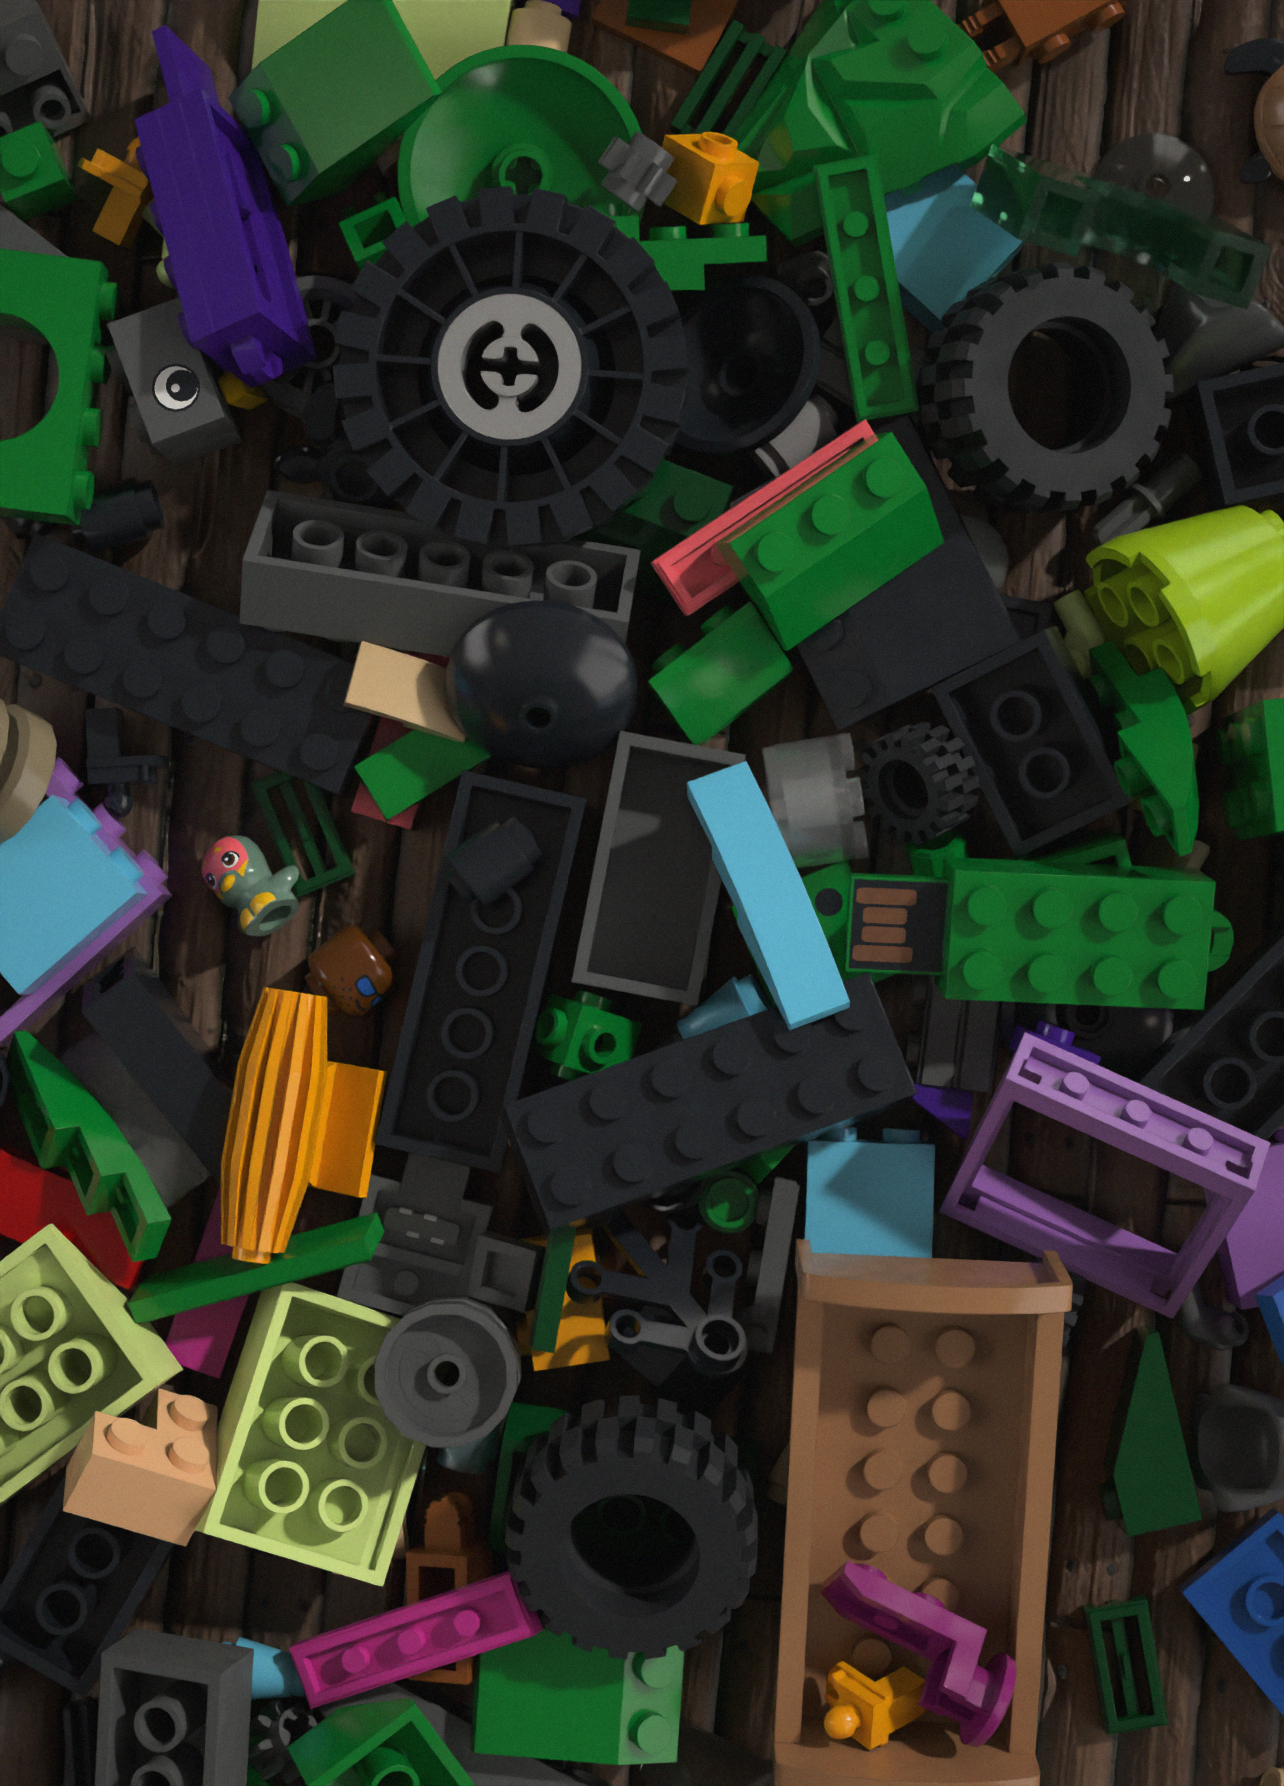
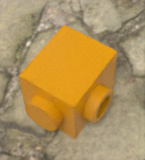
M703 132L702 134L665 135L662 148L675 158L666 173L678 182L663 203L699 225L744 222L760 162L737 150L738 142L724 134Z

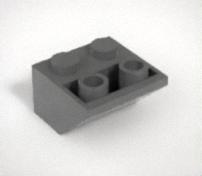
M0 0V137L41 121L53 138L91 121L92 118L37 0Z

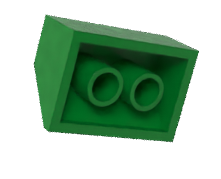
M886 432L871 435L724 536L715 545L783 649L788 651L944 543V539L926 485L893 433Z
M412 1698L340 1707L287 1747L307 1786H476Z

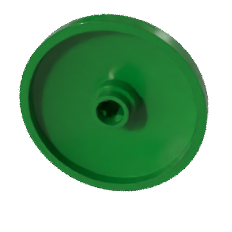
M509 45L484 50L461 60L436 79L443 94L402 135L397 162V183L403 213L411 227L429 217L426 210L427 207L454 195L457 196L460 202L479 198L478 189L511 186L515 194L532 195L534 188L566 195L569 203L585 209L587 204L623 203V216L638 215L639 224L641 222L646 203L640 212H637L602 187L600 184L609 170L598 163L614 137H618L627 144L635 131L642 134L638 121L620 91L603 74L583 60L566 52L537 45Z

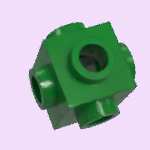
M577 989L574 1000L549 993L545 1009L539 1015L535 1025V1039L530 1053L552 1061L551 1074L572 1081L630 1060L643 1023L611 1013L610 1009L613 1000Z

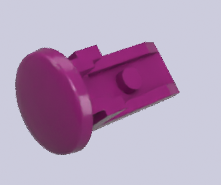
M847 1561L824 1581L820 1593L840 1616L931 1660L918 1705L940 1716L944 1714L960 1722V1740L965 1745L979 1747L993 1735L1011 1701L1017 1669L1014 1659L1004 1652L995 1654L984 1668L977 1665L987 1632L986 1629L946 1610L944 1604L934 1596L922 1592H910L887 1581V1577L882 1571L867 1564H853Z

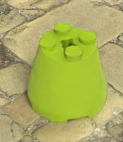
M1235 505L1117 536L1092 550L1085 559L1092 568L1094 584L1084 590L1085 600L1104 632L1105 643L1109 641L1114 643L1137 676L1162 667L1180 698L1186 716L1211 703L1284 628V522L1272 510H1266L1259 514L1249 507Z

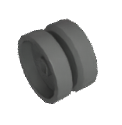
M438 1296L414 1306L385 1335L375 1360V1392L386 1418L405 1437L430 1447H462L487 1436L507 1415L521 1381V1349L511 1326L491 1306L467 1296ZM450 1361L457 1365L460 1375L456 1383H448L447 1374L437 1376L435 1369L441 1362Z

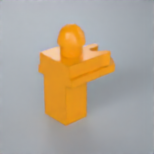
M139 136L128 145L127 150L129 152L125 161L97 148L91 161L81 157L77 165L113 185L92 231L128 249L144 220L142 217L144 208L154 198L151 183L142 172L136 157V148L141 146Z
M844 1661L836 1664L829 1671L826 1681L827 1693L824 1694V1698L830 1704L831 1710L827 1712L824 1719L825 1731L830 1737L839 1740L852 1737L869 1750L878 1745H885L888 1743L890 1733L925 1714V1708L918 1705L925 1680L903 1666L874 1682Z

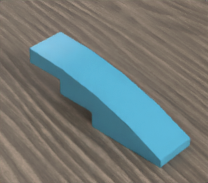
M747 761L687 782V797L712 845V861L738 912L737 925L789 1031L849 1008L850 1000L819 920L777 823Z

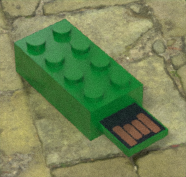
M943 857L942 877L865 873L849 874L843 969L848 972L935 975L934 983L945 999L1204 1010L1207 972L1214 971L1227 962L1230 958L1229 954L1232 950L1234 937L1233 927L1229 920L1213 908L1216 882L1197 868Z

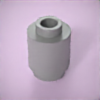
M814 393L795 420L780 435L766 445L748 452V454L764 474L772 480L837 438L838 435L834 426L839 422V418L825 399L819 394Z

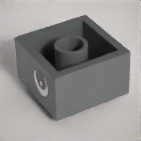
M180 297L107 324L114 344L107 347L106 355L118 383H124L130 397H135L136 403L127 406V411L137 437L141 443L146 442L152 455L160 452L172 467L242 442L230 406L226 404L219 388V377L212 358L199 348L193 349L181 332L178 322V314L183 312Z

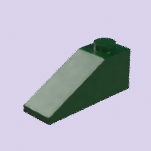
M1149 1325L1135 1327L1103 1461L1107 1482L1098 1484L1099 1498L1107 1522L1116 1520L1118 1527L1127 1537L1202 1520L1158 1331Z

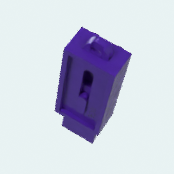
M164 25L152 31L170 103L134 119L141 146L136 148V157L142 172L151 183L155 200L150 203V212L156 227L165 238L169 256L164 258V267L171 284L179 293L183 312L178 314V322L184 338L193 349L199 348L214 359L221 370L231 372L249 387L253 388L318 358L267 169L246 130L220 106L210 67Z

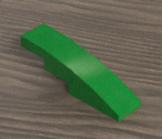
M26 1030L14 1032L6 1057L11 1073L9 1091L41 1169L66 1165L86 1215L111 1211L132 1262L157 1258L171 1222V1217L144 1165L112 1118L74 1074Z

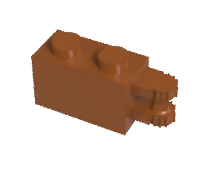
M982 0L981 5L984 9L963 20L957 26L973 41L992 29H996L1003 42L993 49L983 52L987 68L995 72L1012 62H1015L1018 68L1036 58L1038 64L1054 59L1071 45L1069 40L1071 37L1088 28L1092 34H1097L1118 22L1125 15L1123 8L1128 0Z
M461 1486L452 1492H446L444 1498L438 1501L434 1500L429 1504L430 1507L426 1509L427 1515L424 1516L427 1519V1523L424 1524L425 1540L406 1552L407 1605L493 1576V1551L487 1550L488 1537L479 1536V1513L476 1511L479 1506L476 1503L478 1499L473 1496L474 1492L470 1493L462 1489ZM476 1655L407 1677V1679L468 1685L475 1679Z

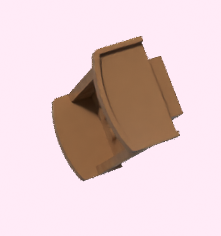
M796 1239L795 1267L798 1290L776 1703L775 1710L771 1709L770 1726L774 1785L1040 1786V1769L1035 1750L1064 1313L1071 1311L1073 1282L1057 1251L1043 1250V1263L812 1253L809 1240ZM849 1561L853 1564L861 1563L873 1566L886 1575L887 1581L910 1592H922L934 1596L944 1604L946 1610L986 1629L987 1632L977 1662L978 1666L984 1668L988 1661L998 1652H1004L1014 1659L1017 1675L1011 1701L1001 1723L983 1745L971 1747L963 1744L960 1740V1722L944 1714L940 1716L926 1708L924 1715L890 1733L888 1743L883 1746L878 1745L871 1750L852 1737L839 1740L827 1734L824 1728V1719L827 1712L831 1710V1707L826 1702L824 1694L827 1693L826 1681L828 1673L836 1664L844 1661L876 1682L903 1666L925 1680L931 1660L840 1616L820 1592L824 1581L844 1563Z

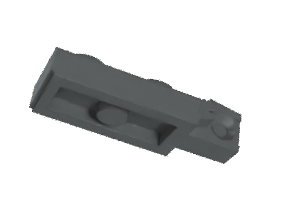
M778 1174L773 1188L762 1186L756 1224L767 1225L763 1250L752 1248L746 1277V1286L757 1288L755 1300L736 1314V1321L745 1333L749 1350L773 1353L803 1183L799 1177Z

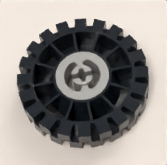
M511 186L478 189L479 198L460 202L457 196L454 195L427 207L426 210L429 217L413 227L405 221L382 242L387 250L375 265L366 261L350 288L356 294L350 312L341 310L334 342L341 348L340 365L333 366L335 397L343 404L346 419L341 422L354 452L361 455L369 468L366 472L384 493L404 507L406 512L432 528L465 542L470 541L489 548L520 550L521 547L528 546L544 548L572 541L573 536L590 529L596 531L620 516L619 511L634 498L638 500L657 478V470L666 455H671L682 428L681 418L684 406L688 402L690 371L688 367L686 337L678 307L667 281L664 282L656 269L655 261L634 237L628 238L618 229L616 221L588 204L583 209L569 203L566 195L534 188L532 195L515 194ZM495 329H504L503 336L490 343L482 355V359L491 366H506L510 361V355L517 354L519 361L524 367L543 369L540 358L525 341L526 336L532 331H538L554 344L559 363L556 384L549 397L540 406L529 412H521V404L532 398L541 388L542 381L537 375H517L515 385L508 386L507 381L501 374L481 371L485 384L499 397L498 405L492 410H486L474 400L467 381V366L470 355L476 344Z

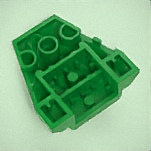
M823 0L732 138L738 142L737 150L760 162L750 203L796 248L824 235L813 166L877 154L883 195L886 196L901 189L903 196L906 197L923 189L920 179L956 163L959 171L978 164L1024 125L1027 119L1024 111L1005 84L987 68L983 53L976 43L931 0Z

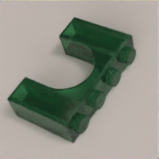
M994 144L991 146L970 204L972 208L1019 240L1077 257L1081 244H1086L1151 268L1192 293L1247 310L1272 250L1271 246L1214 214Z

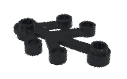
M694 1206L689 1210L666 1215L662 1224V1232L669 1241L666 1264L622 1210L586 1223L585 1225L592 1228H602L641 1277L605 1270L594 1261H580L572 1267L566 1284L568 1296L574 1302L581 1305H592L602 1296L668 1310L680 1324V1326L647 1321L634 1310H618L611 1316L604 1332L605 1341L613 1351L620 1354H631L641 1345L685 1354L688 1362L697 1372L711 1378L729 1377L742 1367L747 1357L748 1344L742 1327L732 1318L734 1290L743 1272V1265L739 1257L733 1252L724 1249L713 1251L707 1257L701 1270V1280L709 1289L706 1313L690 1295L695 1240L704 1223L703 1216L697 1207ZM674 1219L687 1221L692 1229L684 1230L679 1228L675 1224ZM713 1266L726 1268L731 1277L719 1276L715 1273ZM587 1277L595 1283L596 1287L593 1289L585 1288L578 1283L577 1278ZM624 1325L631 1328L635 1333V1337L627 1338L618 1333L616 1326ZM705 1344L717 1345L722 1350L723 1355L710 1351Z

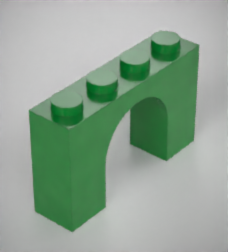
M0 248V326L25 329L48 340L55 353L59 368L57 394L46 416L28 432L12 439L0 441V516L79 526L81 510H89L92 505L94 474L87 471L90 447L99 446L103 430V413L101 409L96 408L99 384H107L111 371L106 355L108 346H105L104 342L107 321H116L120 306L119 284L113 283V276L102 261Z

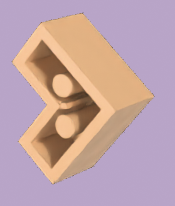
M158 1388L141 1423L129 1418H118L95 1411L66 1467L63 1511L186 1547L216 1492L218 1406L205 1403L191 1395H180Z

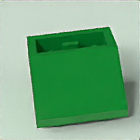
M750 601L738 611L735 610L731 603L727 604L701 625L703 631L699 634L702 638L687 651L681 643H678L661 655L650 666L652 668L650 672L652 678L648 681V695L687 744L703 746L788 679L794 671L793 666Z

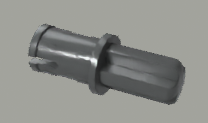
M1176 451L1148 479L1141 484L1133 483L1127 488L1128 497L1093 527L1091 539L1094 544L1099 547L1117 536L1146 529L1152 523L1154 525L1162 524L1166 520L1165 513L1186 493H1189L1204 480L1198 465L1184 452L1181 454L1180 451Z

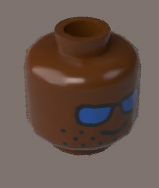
M349 925L309 955L308 964L312 972L304 978L315 995L327 997V1010L333 1017L343 1012L350 1018H359L398 988V976L392 966L399 962L401 957L379 929L369 936L362 928L356 925Z

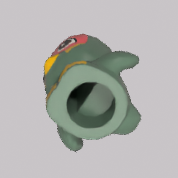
M239 835L227 836L217 840L206 852L202 860V877L208 888L217 895L223 904L237 909L239 913L237 927L242 934L255 937L269 935L282 928L296 914L299 903L291 888L298 880L299 869L297 866H287L275 875H272L261 849L250 838Z

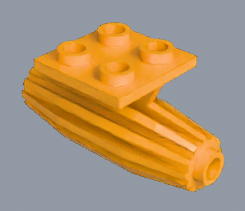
M263 987L238 1060L221 1160V1243L233 1247L231 1256L233 1259L268 1264L271 1259V1253H285L307 1186L354 1197L367 1198L388 1071L327 1061V997Z

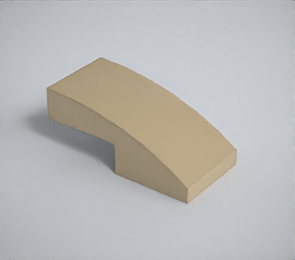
M361 641L343 706L403 722V727L461 743L465 741L466 735L457 725L447 702L445 689L447 668L398 651Z

